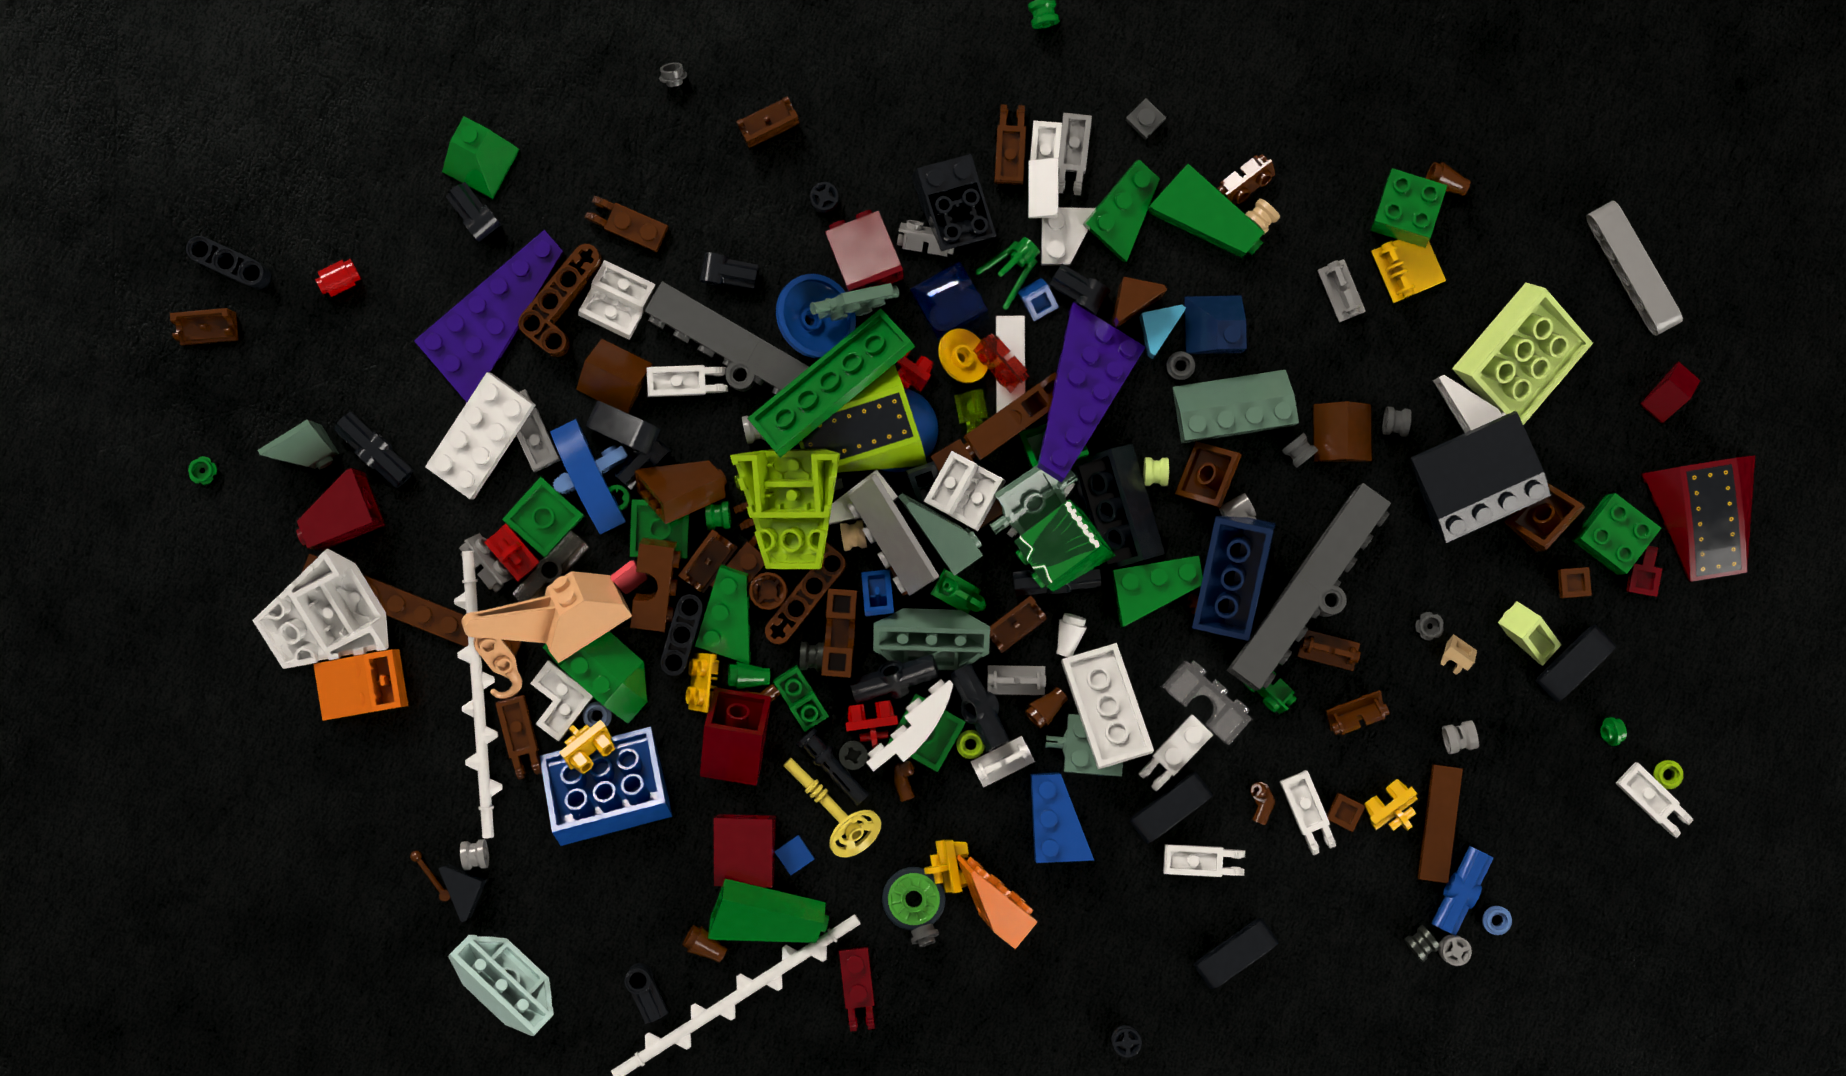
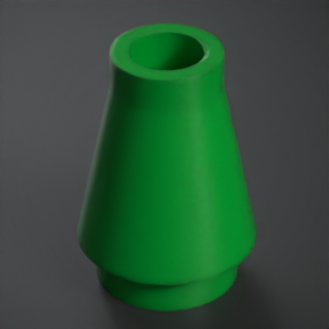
M741 662L729 664L728 687H735V690L770 684V668H762Z

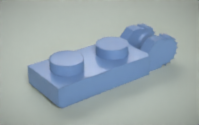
M613 445L601 453L603 457L596 460V463L603 475L622 464L630 454L625 447L620 446L618 448L616 445ZM563 473L560 477L554 479L553 486L556 492L567 495V493L570 494V491L576 490L568 473Z

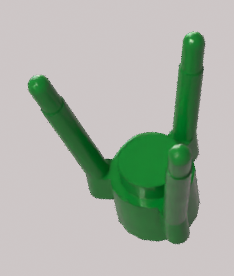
M1023 237L1019 242L1014 241L1009 248L976 270V274L979 275L1008 255H1010L1011 260L998 272L1000 277L1015 264L1020 267L1026 265L1003 305L1004 310L1009 308L1029 272L1038 263L1035 257L1040 251L1026 237Z

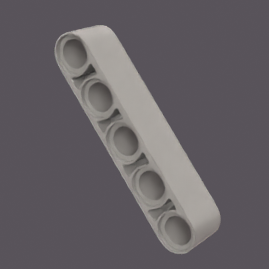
M1610 201L1587 214L1586 219L1590 229L1649 331L1657 336L1681 323L1683 317L1677 304L1621 207L1615 201Z

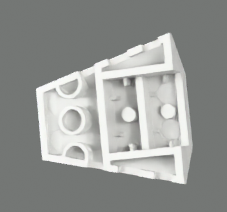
M326 549L252 620L283 669L317 663L319 660L339 659L341 656L351 654L355 656L365 654L367 651H382L389 648L386 612L356 563L329 549Z

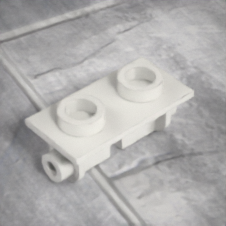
M1020 736L1006 745L971 761V764L982 786L985 787L1035 761L1023 737Z

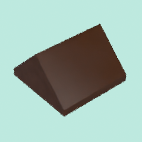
M1123 277L1119 285L1111 325L1114 328L1119 327L1160 300L1167 291L1165 285Z
M601 339L584 362L576 390L629 414L647 378V367H652L653 364Z
M1345 401L1313 405V445L1318 449L1314 454V462L1372 461L1371 404Z
M1196 441L1175 494L1215 511L1220 509L1242 454Z
M1549 483L1550 497L1512 513L1504 521L1508 527L1536 552L1547 550L1585 508L1582 503Z

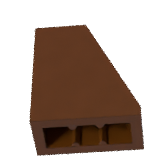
M710 461L635 470L637 492L665 524L726 498V477L721 469L717 470Z

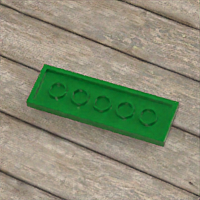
M879 309L747 419L781 458L915 346L882 309Z

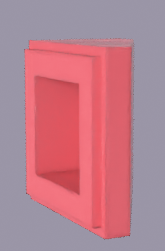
M631 560L613 573L610 579L623 593L628 594L646 581L648 577L646 573L636 572L637 561Z

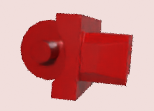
M909 351L895 363L903 387L908 389L911 385L921 392L931 376L929 373L934 363L925 356H921L916 363H913L907 358L911 352Z
M504 524L484 542L517 581L523 579L541 563L508 524Z
M890 700L875 702L877 718L866 719L864 704L849 706V722H846V730L853 731L870 728V732L859 734L860 742L872 741L874 749L878 745V740L889 738L888 730L876 731V727L899 724L898 715H894V709Z

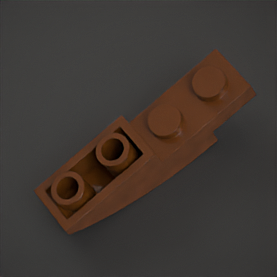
M1056 372L964 436L979 460L1049 412Z

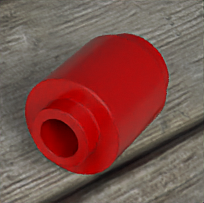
M349 259L345 262L340 260L318 271L320 277L315 279L323 295L329 293L333 297L355 286V282L361 280V277L353 262Z

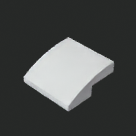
M604 260L591 283V289L578 311V316L630 340L648 305L656 284Z
M951 451L924 502L970 528L979 531L996 500L994 494L1002 489L1006 481Z

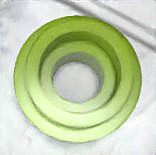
M975 730L964 731L957 739V750L965 758H977L985 749L978 732ZM968 739L976 741V747L972 750L967 749L965 746V742Z
M1664 760L1657 764L1653 776L1665 789H1674L1683 780V770L1675 761ZM1667 769L1672 773L1671 778L1668 780L1663 776L1664 771Z

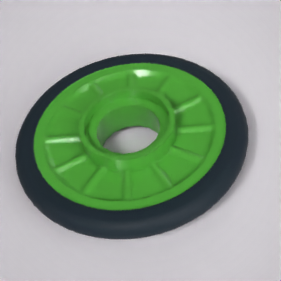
M904 868L893 874L887 881L882 895L883 908L888 918L895 925L912 931L923 925L934 924L939 919L945 907V891L942 883L935 884L934 875L925 874L923 868ZM910 891L919 892L922 895L921 904L916 907L909 906L905 900L907 893Z

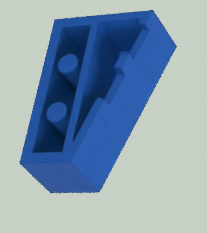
M1030 774L1035 862L1094 860L1061 774Z

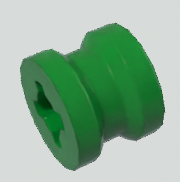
M1035 0L1028 4V10L1033 15L1031 20L1032 28H1047L1060 22L1059 15L1055 13L1054 9L1056 7V0Z
M728 500L722 501L720 504L712 503L705 507L708 531L714 530L716 527L731 529V512Z

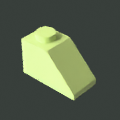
M1518 601L1504 613L1498 622L1505 633L1542 666L1561 646V643L1542 617Z

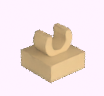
M1453 634L1446 643L1441 665L1444 666L1447 661L1452 660L1457 663L1453 670L1454 674L1460 673L1462 668L1468 671L1475 663L1477 650Z

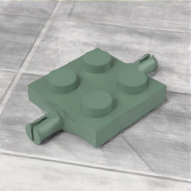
M889 283L845 292L832 299L826 298L824 301L810 303V311L813 315L818 314L819 319L831 317V321L848 317V313L855 312L856 316H862L872 312V308L886 304L885 299L897 298L899 296V289L896 285L892 286Z
M1036 465L996 492L994 495L1002 506L1003 516L989 524L991 529L997 535V533L1011 525V527L1016 529L1019 536L1023 535L1067 501L1064 488L1078 480L1073 471L1070 470L1061 483L1037 468L1038 465Z
M1068 714L1067 730L1063 737L1046 735V741L1057 743L1046 742L1045 748H1061L1065 757L1064 772L1122 777L1123 762L1097 769L1079 715Z

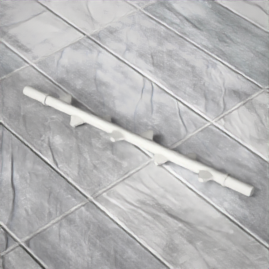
M462 551L464 574L462 583H464L465 592L454 599V604L465 609L466 614L478 611L476 591L478 579L475 577L474 551ZM468 636L469 645L457 654L459 659L470 663L473 700L462 706V712L474 717L476 753L465 760V765L478 771L480 806L478 808L481 810L482 838H493L492 809H494V805H492L491 797L502 790V784L490 779L488 743L498 737V732L486 726L484 689L493 684L495 679L493 676L482 671V660L474 647V637Z
M854 914L836 927L827 929L828 932L818 937L816 943H809L798 951L788 945L783 946L781 962L753 980L743 974H739L736 976V991L708 1009L696 1003L691 1005V1020L663 1038H659L650 1032L645 1035V1049L639 1053L636 1052L635 1056L611 1070L612 1075H627L637 1067L644 1066L645 1062L673 1044H677L686 1050L691 1047V1033L718 1015H722L732 1021L735 1019V1005L765 985L779 991L782 989V974L810 956L822 962L827 960V945L832 942L836 943L838 938L859 926L861 923L858 917Z

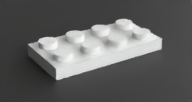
M487 372L425 467L467 498L475 499L536 405L498 377Z
M1117 643L1062 659L1061 663L1097 769L1153 753L1154 749Z

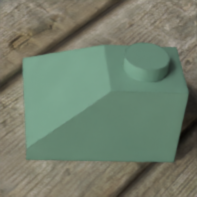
M305 420L257 450L261 456L314 469L318 467L319 470L334 462L333 457L339 454L322 425L310 420Z

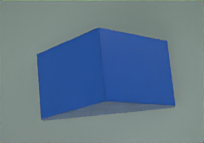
M890 569L861 572L865 616L893 614L894 603Z

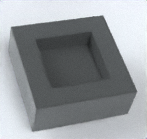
M1145 98L1126 117L1125 121L1146 140L1165 121L1166 117Z

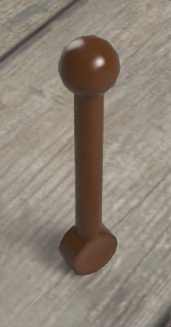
M413 851L410 855L411 860L419 864L439 891L440 900L448 901L451 898L448 890L441 886L421 859V852Z

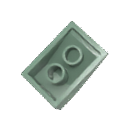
M903 493L898 496L938 556L954 576L983 556L978 549L982 544L969 527L963 529L957 522Z

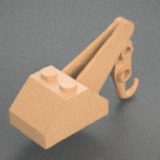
M571 571L565 576L554 580L547 587L543 597L488 610L470 612L464 615L461 623L465 634L469 637H474L473 643L476 651L493 672L508 678L512 682L509 690L499 692L491 689V694L499 699H508L514 697L522 688V678L517 670L515 656L503 640L546 643L550 653L560 663L632 617L620 588L610 579L611 576Z

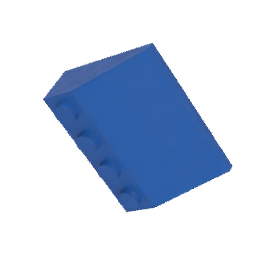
M651 727L613 736L611 740L615 750L604 757L598 750L592 753L589 757L594 765L585 774H581L575 768L570 770L559 753L561 750L540 755L551 829L560 846L672 817L668 791Z

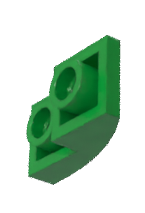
M797 665L773 680V683L783 696L804 732L829 717Z

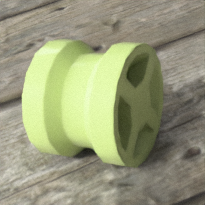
M1145 457L1143 473L1145 486H1151L1153 483L1168 486V458L1153 460L1151 457Z

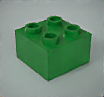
M1392 168L1371 231L1426 248L1431 238L1447 185Z
M1613 493L1605 495L1572 541L1615 574L1622 575L1630 571L1661 530V527L1619 495Z

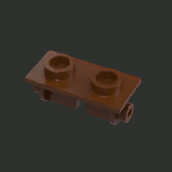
M1263 154L1260 156L1255 155L1240 167V171L1245 175L1241 178L1235 171L1219 183L1220 186L1217 190L1234 205L1243 203L1252 192L1260 186L1267 185L1275 176L1272 160H1267Z
M1308 630L1301 640L1297 657L1353 671L1355 663H1358L1360 659V643Z
M1380 690L1326 710L1330 730L1335 735L1341 734L1342 736L1361 728L1359 720L1363 719L1367 726L1377 721L1385 720V716L1390 714L1387 705L1383 704Z

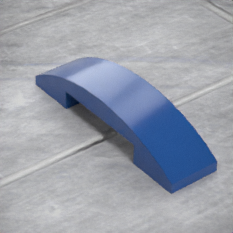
M577 419L550 431L569 477L599 534L601 535L626 523L615 497L612 496L588 447V441Z

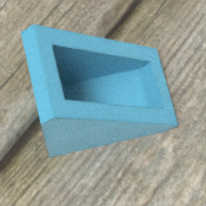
M1178 305L1141 313L1139 318L1148 357L1154 358L1186 307Z

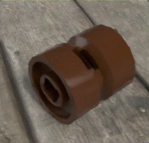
M765 572L753 579L750 584L749 594L753 603L759 608L775 610L779 609L787 600L789 589L782 577L775 573Z

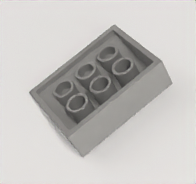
M877 474L848 496L852 501L847 504L855 519L859 517L863 519L867 527L862 530L871 544L877 542L882 551L877 555L887 569L892 566L897 575L893 578V581L901 594L907 591L910 596L939 578L937 571Z

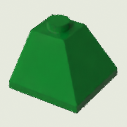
M463 116L450 140L442 172L461 183L466 182L469 187L493 199L520 149L486 127Z

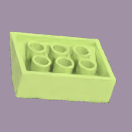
M1525 283L1452 369L1468 387L1483 400L1498 408L1501 413L1504 412L1507 415L1516 411L1524 425L1590 348L1593 342L1546 288Z

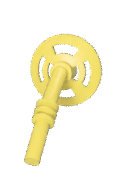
M792 758L786 761L783 766L806 788L805 792L810 793L811 798L815 797L814 801L816 803L820 802L839 822L830 837V848L835 855L851 857L861 853L874 842L881 829V819L874 811L861 810L848 816L827 794L828 790L826 788L823 789L822 784L818 785L819 781L817 779L813 780ZM862 815L869 816L871 821H867ZM864 830L868 831L864 838L855 844L854 841L859 840L863 836ZM839 840V842L841 844H844L845 847H840L836 845V841Z

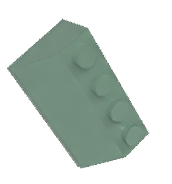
M1286 370L1172 387L1181 444L1292 427L1299 423L1295 395Z

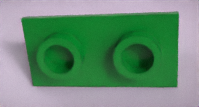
M943 570L931 595L969 614L970 610L979 612L986 608L984 597L979 595L981 589L957 575L954 576L950 571Z
M1281 678L1273 685L1270 684L1266 689L1261 687V689L1256 690L1264 698L1263 703L1272 712L1277 711L1279 714L1289 709L1285 703L1290 706L1297 699L1293 695L1295 692ZM1244 684L1249 690L1255 692L1253 689Z

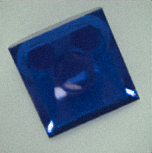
M960 261L910 289L938 339L948 331L957 329L988 311L981 295L977 292Z

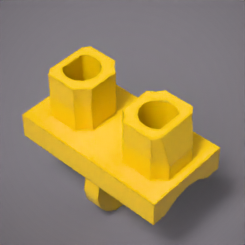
M600 720L591 728L588 725H585L580 730L574 725L569 727L568 730L572 736L564 742L566 747L559 753L570 770L575 768L581 774H585L594 765L589 757L592 753L598 750L603 757L608 756L615 750V746L606 725Z
M1396 779L1386 788L1387 793L1393 799L1392 802L1385 806L1376 795L1364 804L1370 816L1371 824L1376 830L1394 817L1396 818L1388 824L1393 831L1400 825L1407 831L1412 828L1408 819L1414 816L1416 812L1412 807L1405 812L1402 811L1418 800L1416 797L1417 793L1412 787L1408 789L1401 781Z
M953 840L935 841L937 854L930 855L932 866L924 868L925 874H933L935 884L943 883L945 893L962 892V888L966 887L967 883L961 869L958 870L956 857L958 855H961L963 858L968 857L967 843L953 842Z

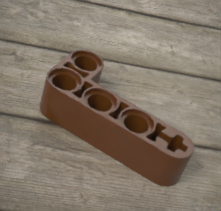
M591 244L578 246L519 317L518 325L520 330L554 357L564 356L570 348L569 338L554 325L555 322L595 276L603 263L602 255ZM585 254L592 256L594 259L591 264L584 261L583 256ZM577 265L585 273L581 275V273L576 268H574V266ZM567 275H576L577 281L572 287H565L563 285V280ZM550 296L558 297V305L554 309H546L545 301ZM532 318H539L540 326L536 331L527 330V323ZM553 336H561V346L555 350L550 349L549 340Z
M827 542L822 568L811 569L767 623L765 634L770 642L783 644L790 640L826 595L828 589L833 586L844 572L846 567L844 557ZM830 556L838 557L841 562L840 568L835 572H829L825 568V561ZM813 578H818L821 580L823 588L818 594H810L807 590V583ZM796 600L801 601L805 607L804 613L799 617H794L789 612L790 604ZM784 613L789 620L796 622V624L792 627L788 623L783 629L786 634L785 637L778 636L775 639L772 627L774 625L780 626L785 621L780 618L781 614Z

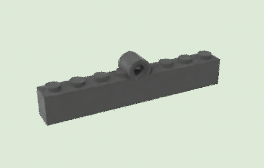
M663 281L645 309V312L650 316L648 321L661 329L665 325L675 330L673 333L675 337L685 343H688L689 340L699 344L698 350L711 358L714 354L723 358L722 364L727 367L726 380L736 391L745 392L750 390L755 383L759 386L766 383L773 387L772 393L776 395L809 368L806 364ZM738 371H746L747 378L744 381L738 382L735 380V375Z
M1364 483L1355 488L1251 635L1250 640L1246 642L1227 669L1229 673L1254 691L1261 689V687L1266 689L1276 676L1272 672L1278 663L1283 665L1290 657L1292 651L1289 648L1295 640L1299 642L1308 631L1305 625L1311 617L1315 619L1318 615L1330 617L1344 609L1346 595L1339 588L1341 582L1338 578L1343 571L1348 573L1357 561L1354 555L1359 548L1364 550L1373 538V535L1370 534L1376 525L1380 527L1390 513L1386 510L1391 503ZM1326 595H1327V596H1330V597L1332 598V600H1333V606H1332V607H1329V606L1326 605V603H1325V596H1326Z

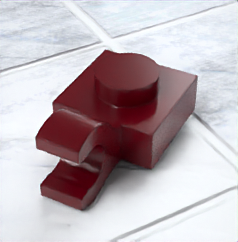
M1648 546L1639 557L1640 564H1634L1630 569L1626 587L1627 592L1657 597L1662 568L1654 567L1658 547Z

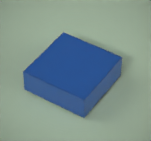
M799 835L775 851L790 875L815 859Z

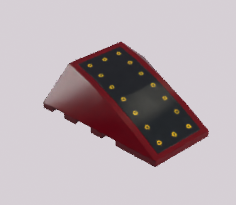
M1755 455L1641 474L1644 482L1649 486L1652 500L1661 513L1664 527L1673 540L1674 549L1689 582L1747 573Z

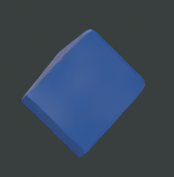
M1042 278L1018 291L1033 321L1059 308L1048 284Z

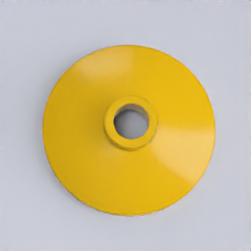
M957 328L948 331L941 338L938 347L940 362L952 378L963 383H974L986 374L989 365L988 353L982 341L974 333Z

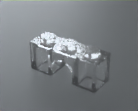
M1183 661L1161 687L1183 706H1187L1198 695L1208 697L1213 704V714L1204 725L1225 744L1230 745L1252 720L1247 715L1250 710L1238 699L1234 702L1225 695L1228 690L1217 680L1211 683L1204 677L1206 671L1198 663L1193 661L1190 664L1188 661Z

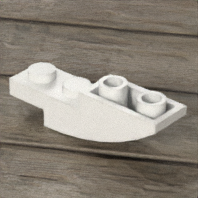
M942 679L928 689L931 693L929 697L924 701L918 697L906 707L909 713L904 717L911 726L906 728L903 724L890 735L893 741L885 747L880 743L868 753L871 758L866 763L873 772L895 754L903 762L906 761L925 742L939 722L949 701L953 683L950 680L946 683Z

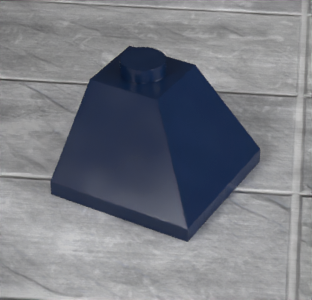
M1242 296L1184 297V307H1186L1184 311L1186 353H1243L1247 349L1246 317Z

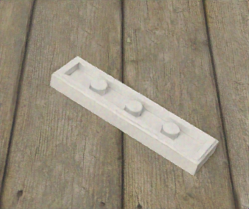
M996 316L997 413L1025 393V316Z

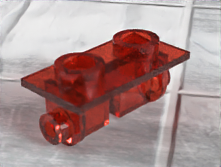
M992 333L986 338H982L973 350L979 361L991 370L999 384L1010 393L1029 377L1026 373L1028 371L1027 368L1022 365L1015 355L1008 361L1004 358L1010 353V350L998 336L995 337Z

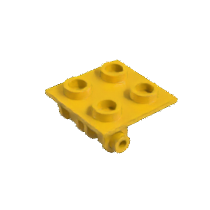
M1396 240L1387 242L1371 251L1393 303L1446 281L1430 242L1424 248Z
M693 652V658L689 660L688 664L691 684L686 691V703L689 704V710L708 713L713 691H710V689L717 687L711 685V680H718V677H711V674L718 675L719 660H716L717 654Z

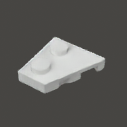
M1058 208L1057 218H1042L1041 266H1061V264L1070 266L1088 231L1083 223L1096 208Z

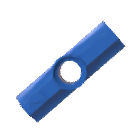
M1469 846L1457 872L1451 875L1449 882L1445 886L1443 893L1445 897L1434 917L1433 925L1456 936L1468 910L1473 908L1479 899L1482 890L1481 883L1488 872L1493 857Z

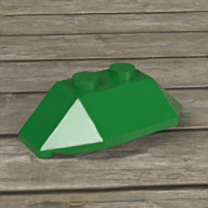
M610 631L560 663L550 653L547 644L543 647L560 668L604 707L629 724L648 702L644 661Z

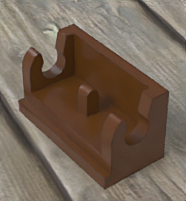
M788 96L736 121L749 148L800 124L798 115L793 109Z
M228 308L170 313V321L176 326V333H172L174 340L180 342V345L238 341L236 312Z
M712 529L678 576L690 583L698 591L705 593L710 584L715 580L719 567L726 565L738 547Z
M1029 596L990 626V639L998 650L1003 653L1047 619L1046 615L1038 607L1033 597Z

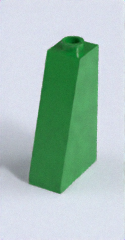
M1189 164L1183 168L1147 210L1151 215L1241 258L1247 252L1253 255L1263 244L1260 238L1265 232Z
M725 879L710 917L708 939L816 943L820 932H825L828 926L829 915H825L826 902Z

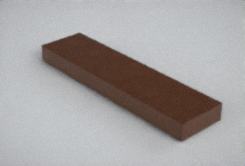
M1432 764L1418 879L1442 883L1449 882L1462 768Z

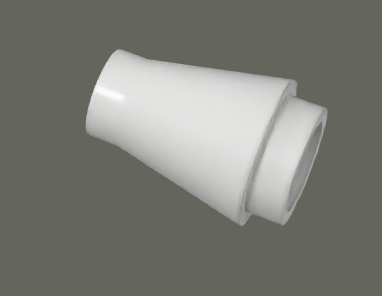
M1064 613L1063 619H1059L1057 654L1065 657L1074 655V651L1087 628L1085 626V618Z

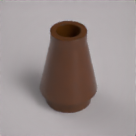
M1434 162L1425 178L1447 185L1446 192L1456 193L1461 196L1466 194L1470 186V180L1461 176L1444 162L1440 164Z
M1056 687L1053 691L1028 704L1029 708L1025 713L1038 728H1042L1044 725L1048 726L1068 698L1060 688Z
M693 925L686 935L682 946L688 948L687 952L720 963L728 948L718 940L708 939L709 932L702 926L698 928Z

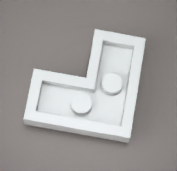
M547 661L530 683L553 701L536 725L557 741H561L568 728L577 720L585 707L593 699V696L551 661Z

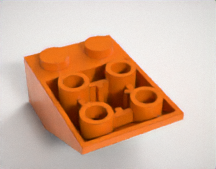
M399 649L362 654L314 664L323 721L408 706Z
M958 855L956 857L978 914L994 933L1016 949L1037 924L1036 919L1031 915L1034 910L1017 893L1006 888L1005 884L996 876L990 875L985 871L983 866L972 857L966 860L961 855Z

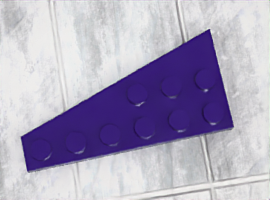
M545 230L414 340L466 402H468L487 372L491 373L498 359L502 357L519 329V317L539 294L564 255L561 248Z
M1074 302L1070 306L1069 320L1065 330L1063 349L1059 359L1051 407L1048 412L1046 431L1043 436L1037 468L1061 483L1145 349V346Z

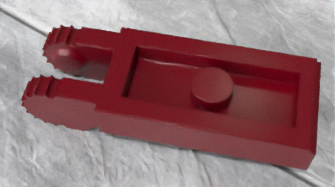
M868 947L839 950L845 1008L848 1009L850 1032L857 1031L858 1021L855 1015V1008L866 1007V1025L868 1030L875 1029L873 1006L875 1004Z

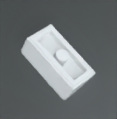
M1058 158L1030 160L1028 218H1057Z

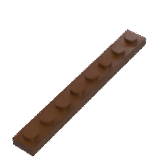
M309 554L302 572L310 564H312L318 558V556ZM362 574L387 616L465 647L469 645L468 636L465 634L461 623L464 614ZM503 640L516 658L522 641Z

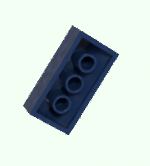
M1216 516L1193 621V629L1246 641L1250 640L1276 523L1248 517Z

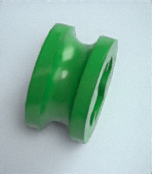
M620 485L609 487L611 494L614 491L617 493L620 490L623 491L622 499L624 502L619 507L621 511L625 510L631 502V494L628 489Z

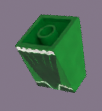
M1070 499L1014 541L1019 548L1016 551L1018 557L1025 565L1030 563L1035 570L1032 576L1041 588L1046 586L1053 592L1115 556L1085 512Z

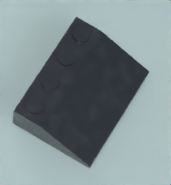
M1516 411L1410 458L1432 528L1446 543L1551 496L1543 468Z

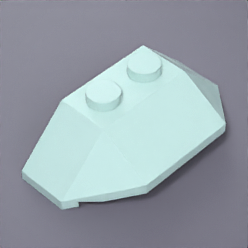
M468 935L449 954L448 957L463 986L505 1025L534 1036L554 1015L549 978L507 938Z

